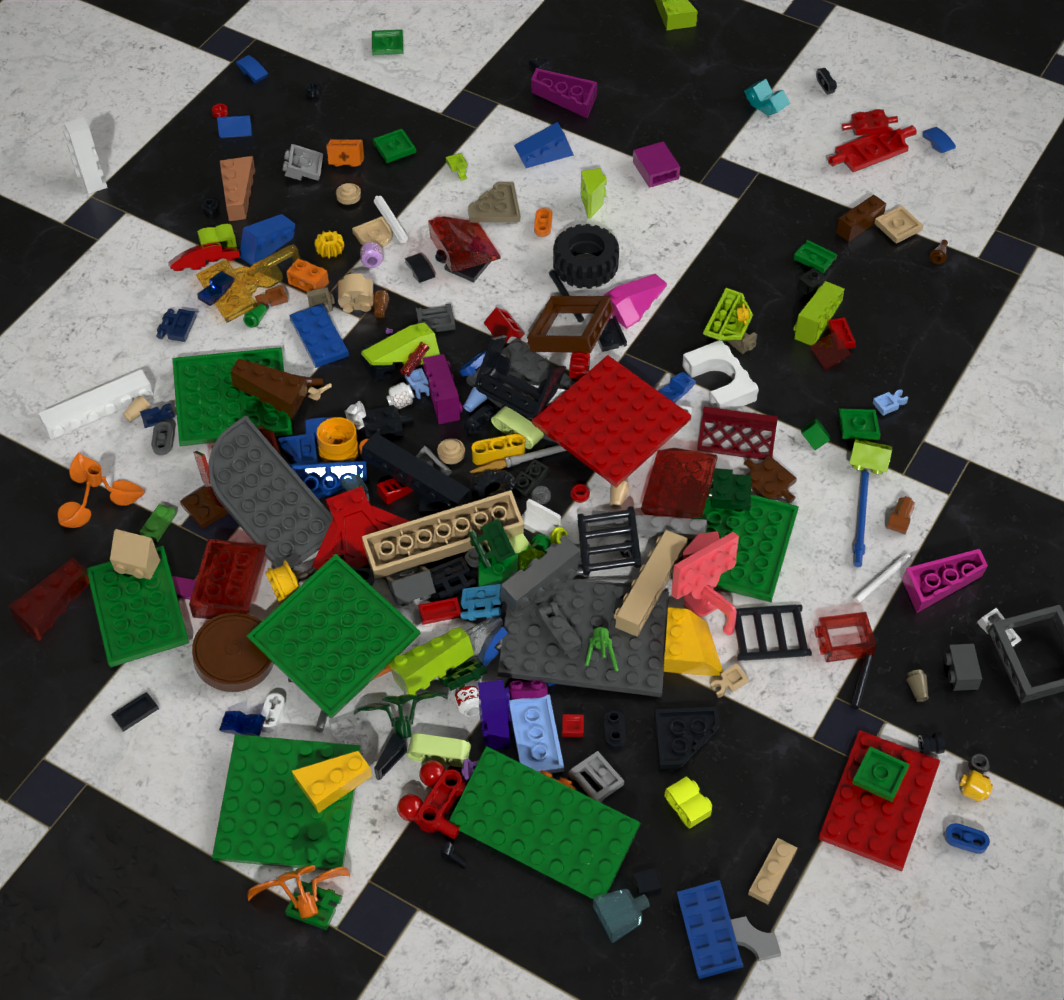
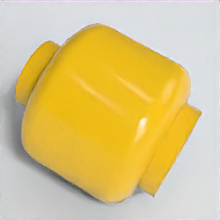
M971 770L967 775L963 774L959 781V786H962V795L976 802H981L983 799L987 800L993 788L991 779L975 770Z

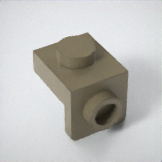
M327 287L307 291L310 308L323 304V306H328L329 312L333 311L334 297L333 294H329Z

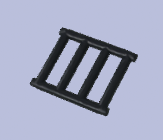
M633 506L622 511L584 516V514L577 515L584 575H589L592 571L613 568L641 567L636 515ZM628 518L629 526L586 532V523ZM630 533L631 542L588 548L587 539ZM632 549L633 558L592 564L589 562V555Z
M802 604L736 608L735 631L739 648L737 660L748 661L811 656L812 651L807 647L801 616ZM781 613H793L800 649H787ZM773 614L779 650L767 651L761 615ZM753 615L759 652H747L741 616Z

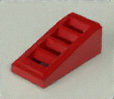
M395 478L377 484V492L387 505L413 492L410 487L396 481Z

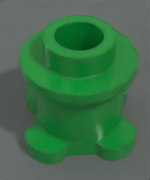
M542 534L535 535L532 539L533 545H529L527 551L533 555L534 559L537 558L539 560L547 553L546 549L551 546V540Z

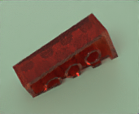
M74 558L70 559L9 605L14 619L39 642L43 638L44 632L47 629H51L55 624V619L67 610V605L72 600L74 601L90 583L86 569Z

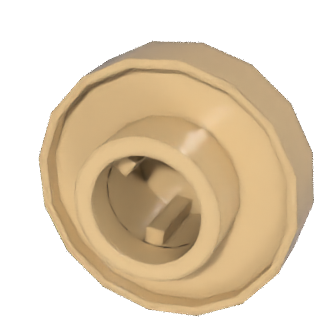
M346 183L337 188L336 197L340 203L350 205L360 200L361 191L359 186Z
M457 439L442 441L437 449L438 458L446 464L460 462L465 456L464 444Z

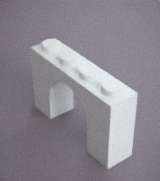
M719 340L683 354L682 366L691 378L709 371H721L732 378L733 381L730 384L710 392L709 404L712 408L735 410L757 400V393L759 391L757 384L750 379L748 372L741 367L739 360L732 355L730 348L723 341Z

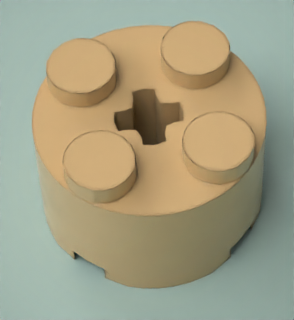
M355 273L345 275L343 280L338 281V303L344 312L351 313L353 310L367 312L371 310L373 305V281L369 277L366 279L364 275Z

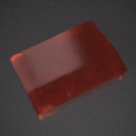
M446 216L428 220L430 238L443 256L451 272L501 259L500 254L479 223H470L469 220Z
M680 448L658 450L641 506L642 512L645 515L677 518L702 517L718 456L716 454Z
M208 539L189 603L193 618L212 619L225 613H249L267 546Z

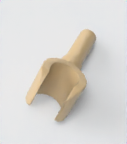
M331 383L319 389L310 387L308 392L311 394L308 397L313 400H319L321 393L332 387Z

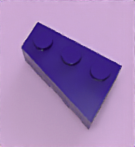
M503 680L478 683L479 714L484 746L493 750L510 748L508 721H511L509 688H504Z

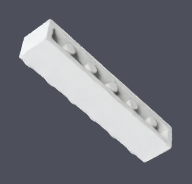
M138 370L38 414L50 439H54L130 406L136 397L143 396L147 399L153 396V392L143 371Z

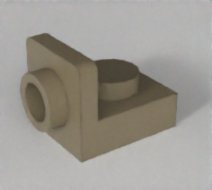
M745 332L742 340L728 342L744 354L756 346L757 334L753 332L749 335Z

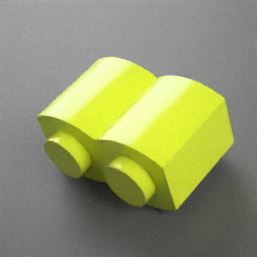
M686 776L666 788L664 795L666 800L689 829L711 816L712 804L707 797H703L699 793V787L694 780L691 781Z

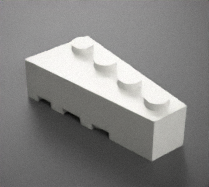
M84 117L64 123L66 130L63 132L66 140H69L67 147L69 152L73 154L70 157L73 165H76V168H74L76 177L81 178L88 194L107 188V184L102 177L103 171L98 162L99 158L94 148L90 129Z

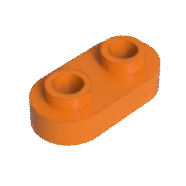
M541 208L535 214L534 233L539 237H546L551 233L552 211L547 208Z

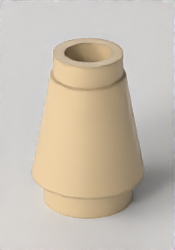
M143 396L136 397L125 410L123 416L131 422L141 416L140 411L147 410L151 406Z
M623 481L617 488L611 484L610 507L621 509L629 491V484L626 481Z

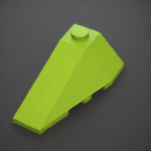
M425 322L411 325L362 351V355L371 365H392L393 362H403L404 365H409L410 362L423 364V358L440 355L435 333Z

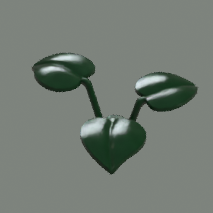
M425 692L417 695L404 694L382 698V701L398 705L399 716L395 717V720L388 703H371L360 706L353 711V714L355 715L360 711L384 710L390 718L391 727H394L395 734L401 738H409L412 736L411 725L413 724L416 703L423 699L437 696L448 699V695L443 692ZM413 699L408 719V716H403L402 706Z

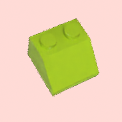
M601 168L581 171L580 196L588 219L592 218L603 206L604 197H606L604 185H607V178L605 174L603 175Z
M855 439L850 464L853 465L854 469L864 470V468L872 469L871 472L883 474V472L888 471L892 446Z

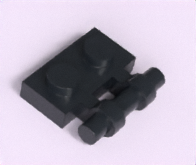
M462 556L429 569L435 590L440 587L444 589L437 592L440 600L446 597L451 598L455 593L463 591L464 588L477 585L475 578L466 579L467 576L471 575V570ZM459 580V584L450 586V583Z

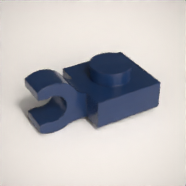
M165 404L160 410L158 407L140 411L144 428L155 426L164 419L174 418L171 404Z

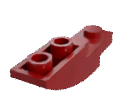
M212 242L180 253L168 262V266L173 271H183L184 268L200 270L201 267H206L205 260H208V262H217L218 259L234 261L235 258H240V252L237 247L222 248L220 242Z

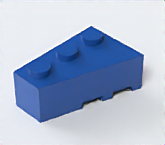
M558 122L514 145L525 168L574 156Z

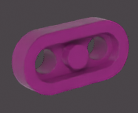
M515 680L507 686L510 698L513 699L541 698L548 694L547 684L542 680H533L531 682Z

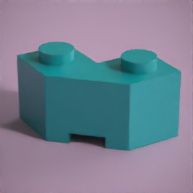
M767 79L760 80L744 90L750 104L767 116L778 113L790 104L784 90L773 93Z

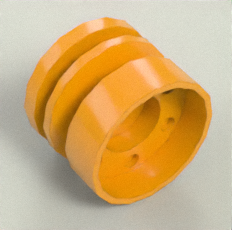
M334 417L325 420L317 428V442L322 462L355 461L357 459L359 450L354 423L342 417Z

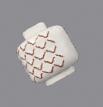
M403 382L390 387L388 390L389 395L386 396L390 406L394 405L397 409L411 405L413 398H415L411 386Z

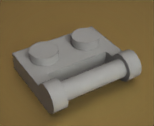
M598 751L568 772L571 780H575L590 798L600 803L624 785V780ZM585 771L601 789L599 792H596L581 775L582 772Z

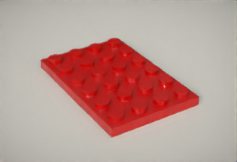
M859 730L818 839L902 872L941 760ZM870 746L910 764L893 802L852 784Z

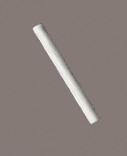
M905 553L853 598V601L856 604L863 601L911 559V556Z

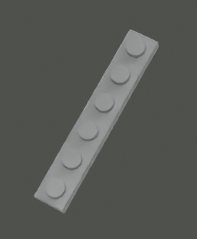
M592 511V515L608 513L606 511ZM635 514L639 535L663 536L664 532L668 530L688 539H694L699 533H706L707 520ZM628 518L589 523V528L593 531L629 526Z

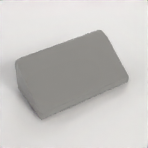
M426 446L416 455L417 458L447 476L453 473Z

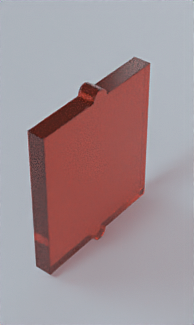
M836 331L825 338H821L819 342L810 347L825 371L836 364H840V361L851 355Z

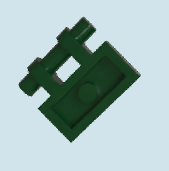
M499 518L480 527L483 535L479 537L475 530L468 533L471 539L470 543L475 547L479 555L477 558L479 562H482L485 569L492 566L489 558L493 556L496 562L499 563L516 554ZM485 540L487 541L491 549V551L487 553L485 552L483 545L481 543Z
M472 659L447 671L445 676L438 679L440 684L452 691L456 688L461 689L465 687V684L472 680L477 681L481 679V676L488 672L486 667L481 666L479 661Z

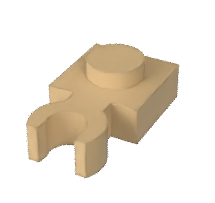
M735 664L720 674L721 681H713L710 687L711 689L715 687L721 688L716 693L717 697L720 698L728 688L733 693L747 684L749 679L739 665Z

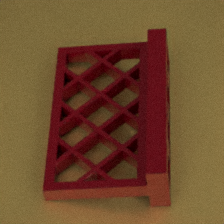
M704 406L697 451L764 460L768 456L772 457L778 416ZM705 422L713 423L716 428L709 432L705 428ZM727 425L735 429L730 434H727L723 429ZM750 428L754 433L746 437L741 430ZM764 430L772 431V435L766 440L760 434ZM718 431L724 435V438L719 441L712 436ZM738 433L743 440L736 444L731 437ZM755 436L761 440V443L756 446L749 441ZM708 437L714 443L710 447L702 446V441ZM728 440L732 447L724 449L720 444ZM747 443L751 449L745 452L739 446ZM765 445L769 450V455L761 454L757 449Z

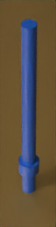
M866 471L861 473L857 535L853 548V553L855 554L854 566L856 567L862 566L866 547L864 544L869 482V473Z

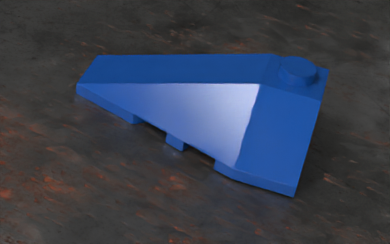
M365 461L288 464L318 499L367 480Z

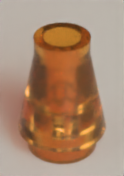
M378 290L373 295L374 316L378 318L385 316L390 300L389 294L386 291Z

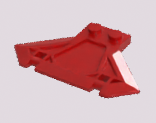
M362 486L326 499V504L333 520L312 567L319 570L335 554L339 557L343 556V561L349 566L361 568L367 566L369 562L363 547L362 536L410 521L370 505Z

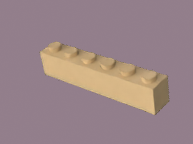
M668 530L664 532L663 536L658 537L655 550L650 551L647 564L641 566L640 576L638 579L635 578L633 580L632 590L630 593L625 594L622 607H618L614 614V619H616L615 628L638 637L674 571V565L680 562L683 551L687 547L688 538Z

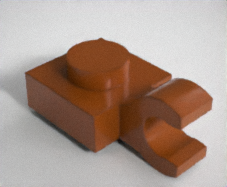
M282 286L267 289L265 294L255 296L256 306L259 304L267 306L270 303L272 307L288 302V297Z

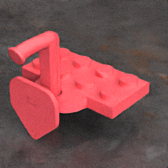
M734 532L675 564L671 594L675 599L684 596V608L689 609L699 617H704L719 609L727 615L726 625L723 627V631L727 635H732L735 631L737 611L714 588L718 584L721 574L732 569L736 564L739 536Z

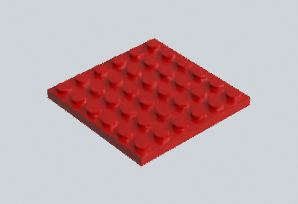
M607 355L532 420V424L617 488L691 420L692 415Z

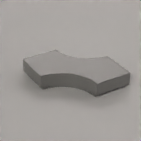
M746 916L731 919L737 944L750 949L758 961L781 956L775 932L765 933L757 930L749 923Z

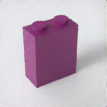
M664 141L633 150V163L649 188L679 179L680 166Z

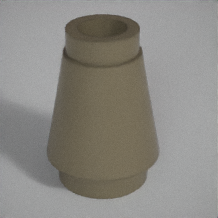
M923 670L909 672L906 681L916 701L923 702L928 700L927 675L924 674Z

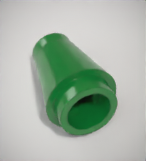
M259 304L246 312L243 317L244 323L250 328L257 327L267 312L266 306Z

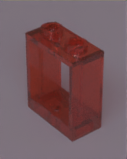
M867 612L819 617L814 630L816 638L820 640V654L824 655L826 662L864 658L866 654L874 656L876 642ZM857 627L861 643L832 647L828 629Z

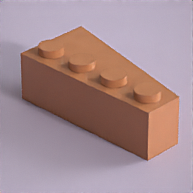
M253 156L220 160L229 221L246 219L251 186L253 185V175H255Z

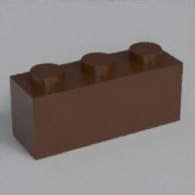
M873 194L839 218L836 233L848 242L875 224V218L884 214L886 203Z

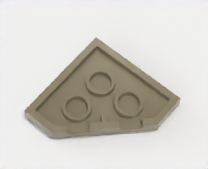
M497 182L490 191L484 192L475 203L472 202L468 206L470 223L520 222L521 216L514 182Z

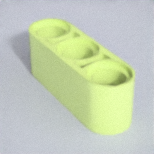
M504 406L491 418L492 424L504 434H521L524 436L525 448L527 449L534 447L544 437V433L536 428L531 421L507 406Z
M416 733L411 736L407 756L411 760L419 762L435 760L439 761L442 765L463 767L464 759L469 758L471 744L461 739Z

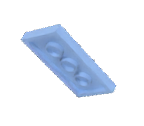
M550 694L541 698L509 700L519 763L538 772L540 770L548 773L564 772Z

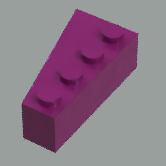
M536 68L531 79L533 94L588 118L597 97V82Z

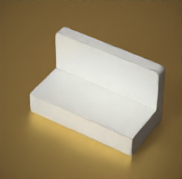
M528 499L527 510L521 516L524 528L536 535L542 534L550 539L551 531L555 527H561V516Z

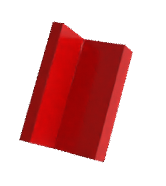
M498 307L484 321L485 326L494 338L505 335L507 336L506 342L511 336L521 339L525 334L509 312Z

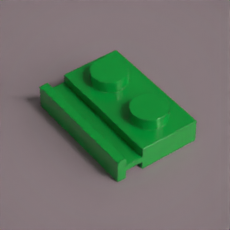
M809 240L794 254V260L823 274L837 257V254Z

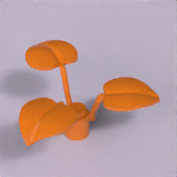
M77 453L70 465L69 474L71 479L77 483L86 482L87 486L83 504L80 505L77 502L63 504L58 510L59 524L64 527L76 528L85 525L90 520L91 511L85 508L90 486L98 487L103 482L107 490L111 492V501L121 506L134 503L144 495L145 491L140 486L126 480L115 481L111 488L106 481V477L102 476V468L99 463Z
M315 865L304 866L295 871L280 875L278 880L266 881L255 885L249 889L247 898L250 901L259 892L269 887L280 885L294 903L295 909H299L301 919H306L319 914L316 901H318L317 883L337 876L350 877V872L346 867H337L318 875L311 880V896L310 892H304L299 876L312 872L316 868ZM296 878L301 894L297 896L298 901L284 883L285 881Z

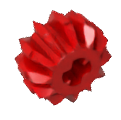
M575 352L571 355L569 377L578 381L589 371V353Z

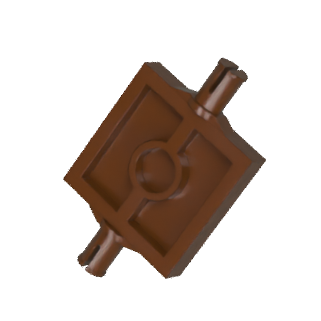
M768 456L758 464H755L749 458L744 461L743 464L751 470L746 474L751 475V489L760 497L776 500L783 496L790 503L795 500L796 496L788 490L796 483L797 478L771 456Z

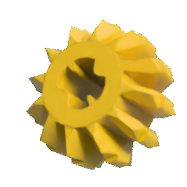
M330 230L329 232L323 231L322 235L318 234L317 239H315L317 253L321 254L322 258L328 256L329 259L331 256L337 257V254H342L344 241L341 234H338L337 231L332 233Z

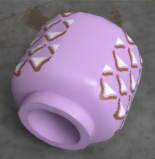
M368 242L361 247L360 257L363 265L375 268L382 263V249L377 243Z

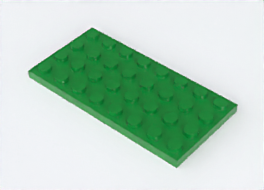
M487 746L449 822L460 827L459 831L602 904L641 825L639 821Z

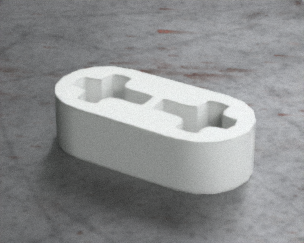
M270 694L264 703L259 722L261 729L265 732H273L279 726L285 710V701L281 694ZM276 701H279V704H276L275 708L273 709L272 704H275ZM270 716H272L273 722H269V724H266L265 721H269Z

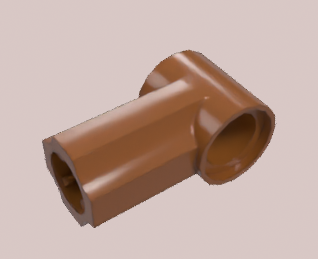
M906 496L899 498L895 511L890 516L887 529L906 535L911 521L910 517L915 506L912 498Z

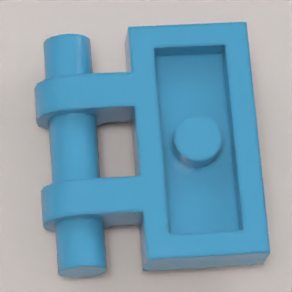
M501 584L464 588L461 606L463 609H468V611L461 612V619L474 621L477 618L486 617L490 619L501 615L500 607L493 608L494 605H501L502 598L500 597ZM477 607H485V609L476 610Z

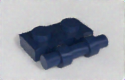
M168 309L162 317V323L157 328L156 337L163 339L164 335L167 334L169 340L186 342L196 319V311L178 309L177 314H174L173 309Z

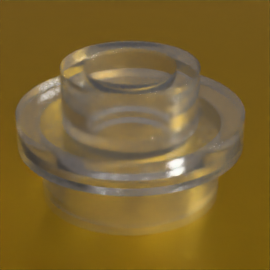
M538 486L532 492V499L538 504H545L550 501L551 493L547 487Z

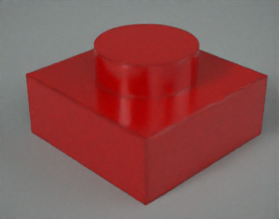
M563 714L562 737H583L584 715Z

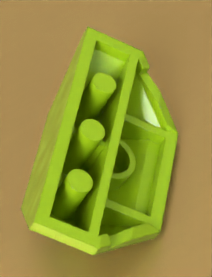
M728 288L725 289L703 335L723 342L742 340L753 317L749 308L750 319H747V325L744 324V321H738L737 308L742 307V303H745V308H749L743 293Z

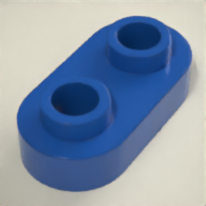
M486 350L477 354L459 369L463 377L474 375L476 369L481 367Z
M958 823L950 824L944 834L945 840L949 845L976 854L984 853L990 843V839L985 832ZM952 835L958 836L959 839L953 838ZM974 842H978L980 846L975 845Z

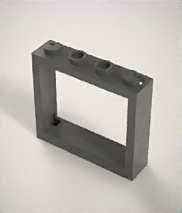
M1060 605L993 622L988 630L1020 703L1064 692V679L1031 688L1005 630L1052 618L1064 642V611Z

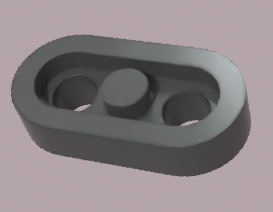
M159 422L154 426L151 446L156 455H165L171 450L173 429L170 423Z

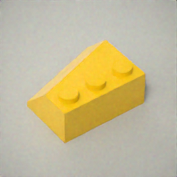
M668 607L664 672L720 677V674L723 673V668L707 621L689 609Z

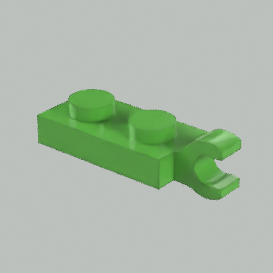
M158 504L140 530V535L152 538L153 541L158 542L177 515L176 509Z

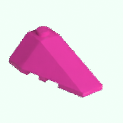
M653 274L615 287L604 294V296L611 297L614 308L611 316H616L617 321L628 329L641 320L644 312L649 310L652 302L667 287V283L658 275Z

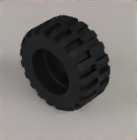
M578 224L575 227L567 228L566 231L561 232L556 238L553 245V268L557 276L563 282H567L568 285L572 287L574 285L580 289L582 287L592 289L594 286L597 288L602 286L603 283H608L618 271L619 243L615 236L609 233L607 229H601L598 225ZM587 253L593 254L597 257L592 259H582L576 257V255Z

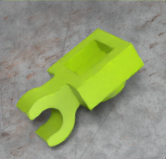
M459 153L446 157V163L452 172L457 171L460 180L467 179L465 172H467V162L463 155Z

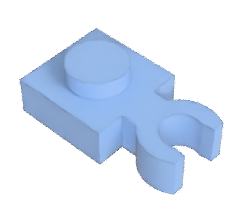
M422 368L405 373V379L412 390H415L418 399H420L421 392H425L427 396L430 395L428 380Z
M897 390L894 395L887 392L875 397L873 404L882 415L897 410L899 405L906 404L908 397L901 398L900 396H902L903 391Z

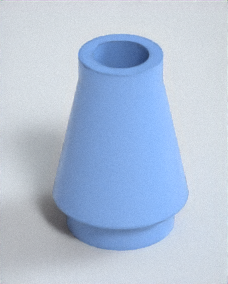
M473 387L463 405L464 409L472 412L487 400V396L477 391L476 387Z

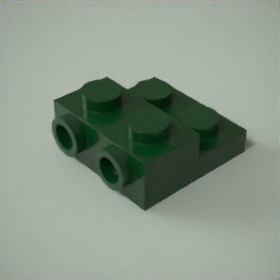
M714 468L713 473H709V485H712V489L709 488L708 500H712L711 508L750 511L751 475L733 474V469Z

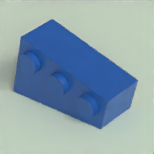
M283 214L244 227L240 258L251 266H255L293 239L295 223Z

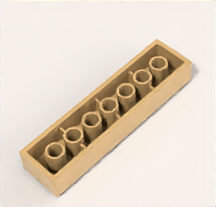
M510 490L362 536L363 547L374 579L386 577L473 549L475 547L471 545L468 533L475 530L479 537L483 535L480 527L498 518L508 538L523 534L524 522L512 491ZM486 540L481 542L483 546L488 544Z

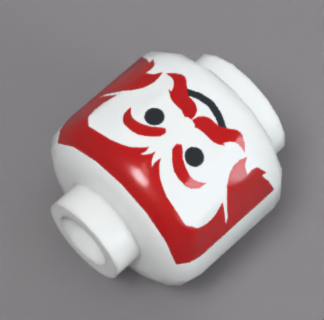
M465 685V687L455 693L454 700L460 714L472 717L479 714L478 688Z

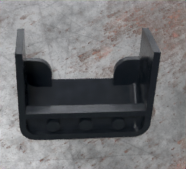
M507 336L491 338L475 380L477 391L528 418L536 417L556 394L566 366L552 368L548 378L541 381L539 387L536 388L509 374L511 362L507 356L501 354Z

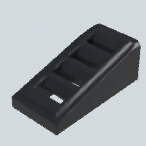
M395 733L391 736L374 767L377 780H381L407 753L406 741Z

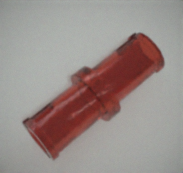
M420 342L415 351L409 354L407 362L400 369L404 376L409 377L416 366L421 364V359L430 349L429 346Z

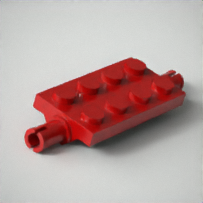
M911 125L904 129L893 130L889 127V131L872 133L836 147V155L829 156L828 162L832 167L844 162L852 172H856L908 152L909 146L905 143V138L916 135L917 130Z

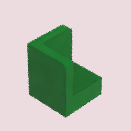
M817 418L801 428L802 435L814 450L830 441V435Z

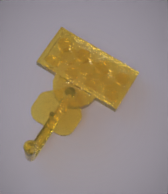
M289 245L253 264L250 268L238 267L233 269L228 260L224 259L196 274V277L226 323L257 306L251 295L256 292L258 287L271 288L282 281L283 274L276 264L292 256L293 265L298 258L300 259L297 247Z

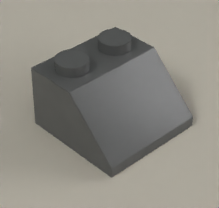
M423 565L385 577L393 600L397 605L406 606L412 604V600L418 598L425 600L430 598L431 594L436 593L430 571Z

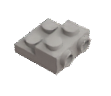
M291 144L290 149H286L284 159L287 160L284 161L282 171H285V176L300 181L302 176L318 181L321 174L323 153Z

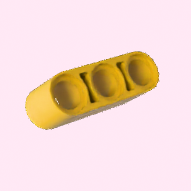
M521 434L480 440L472 445V461L476 465H485L494 460L525 454V438Z

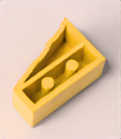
M359 751L292 771L295 781L318 813L372 777L371 768Z

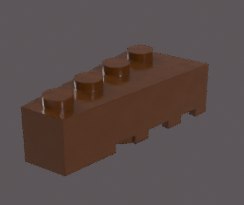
M239 358L231 370L232 386L250 396L258 397L259 401L263 403L267 402L273 405L274 409L287 413L288 417L292 419L308 393L306 378Z

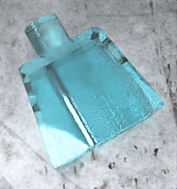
M628 889L593 898V908L612 943L638 927L642 923L641 911L650 907L645 895L634 899Z

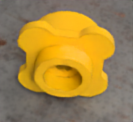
M742 303V307L737 308L738 321H744V324L747 325V319H750L749 308H745V303Z

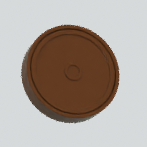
M237 612L221 614L208 620L198 630L192 644L193 663L199 677L209 686L226 692L245 691L260 684L269 675L274 663L247 638V635L262 621L249 614Z

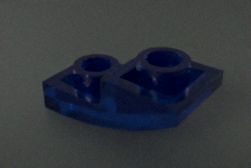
M225 711L219 731L234 735L260 736L266 717L261 714H244L241 711Z

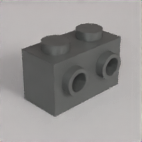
M974 644L949 645L947 653L944 654V663L948 665V681L952 683L953 690H978L982 676Z

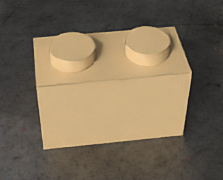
M118 529L114 531L110 556L114 570L120 574L126 573L140 579H151L160 562L152 538Z

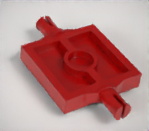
M884 109L857 112L856 114H851V123L842 124V131L852 129L856 136L889 131V124L898 123V116L887 117Z

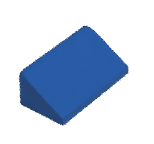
M250 115L217 117L220 138L252 135Z

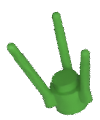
M598 627L593 630V637L589 639L585 666L589 665L594 646L601 649L602 658L606 657L605 648L608 646L614 670L618 672L619 669L612 647V639L609 638V630Z

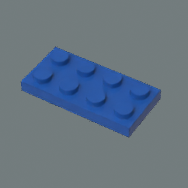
M323 304L289 315L290 321L315 368L349 356V352Z
M720 880L677 892L699 979L742 968L743 963Z

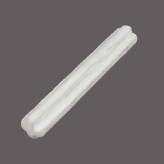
M375 196L373 201L391 227L394 235L400 243H406L408 236L382 196Z

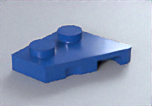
M314 433L278 438L279 445L294 463L318 462Z

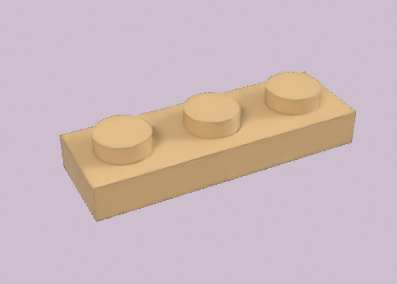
M777 838L748 895L768 905L797 852V847Z

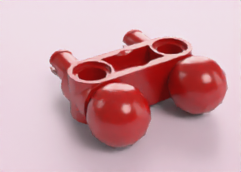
M426 761L419 770V777L424 785L433 787L424 803L417 795H404L398 801L397 812L403 820L414 821L425 832L434 833L440 831L455 839L460 827L444 818L456 798L462 796L467 786L466 780L456 770H445L439 761ZM454 782L456 785L449 786L446 783ZM425 816H432V817H434V819H433V820H426L424 817H425Z

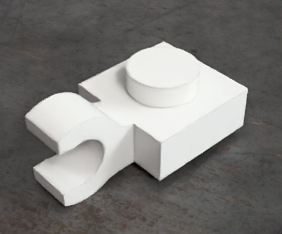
M358 401L345 410L346 418L356 425L357 430H360L364 427L362 418L366 416L364 405Z

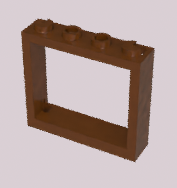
M551 296L527 336V344L530 346L531 352L591 353L614 312L611 297ZM558 313L593 314L582 336L546 335Z

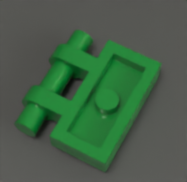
M301 881L304 892H310L312 896V882L306 883ZM317 887V896L323 898L321 902L316 901L319 914L301 919L299 909H295L292 900L285 913L287 916L327 930L336 912V908L331 906L330 903L340 904L343 896L336 894L335 890H325ZM295 892L293 896L298 901L297 896L301 894Z

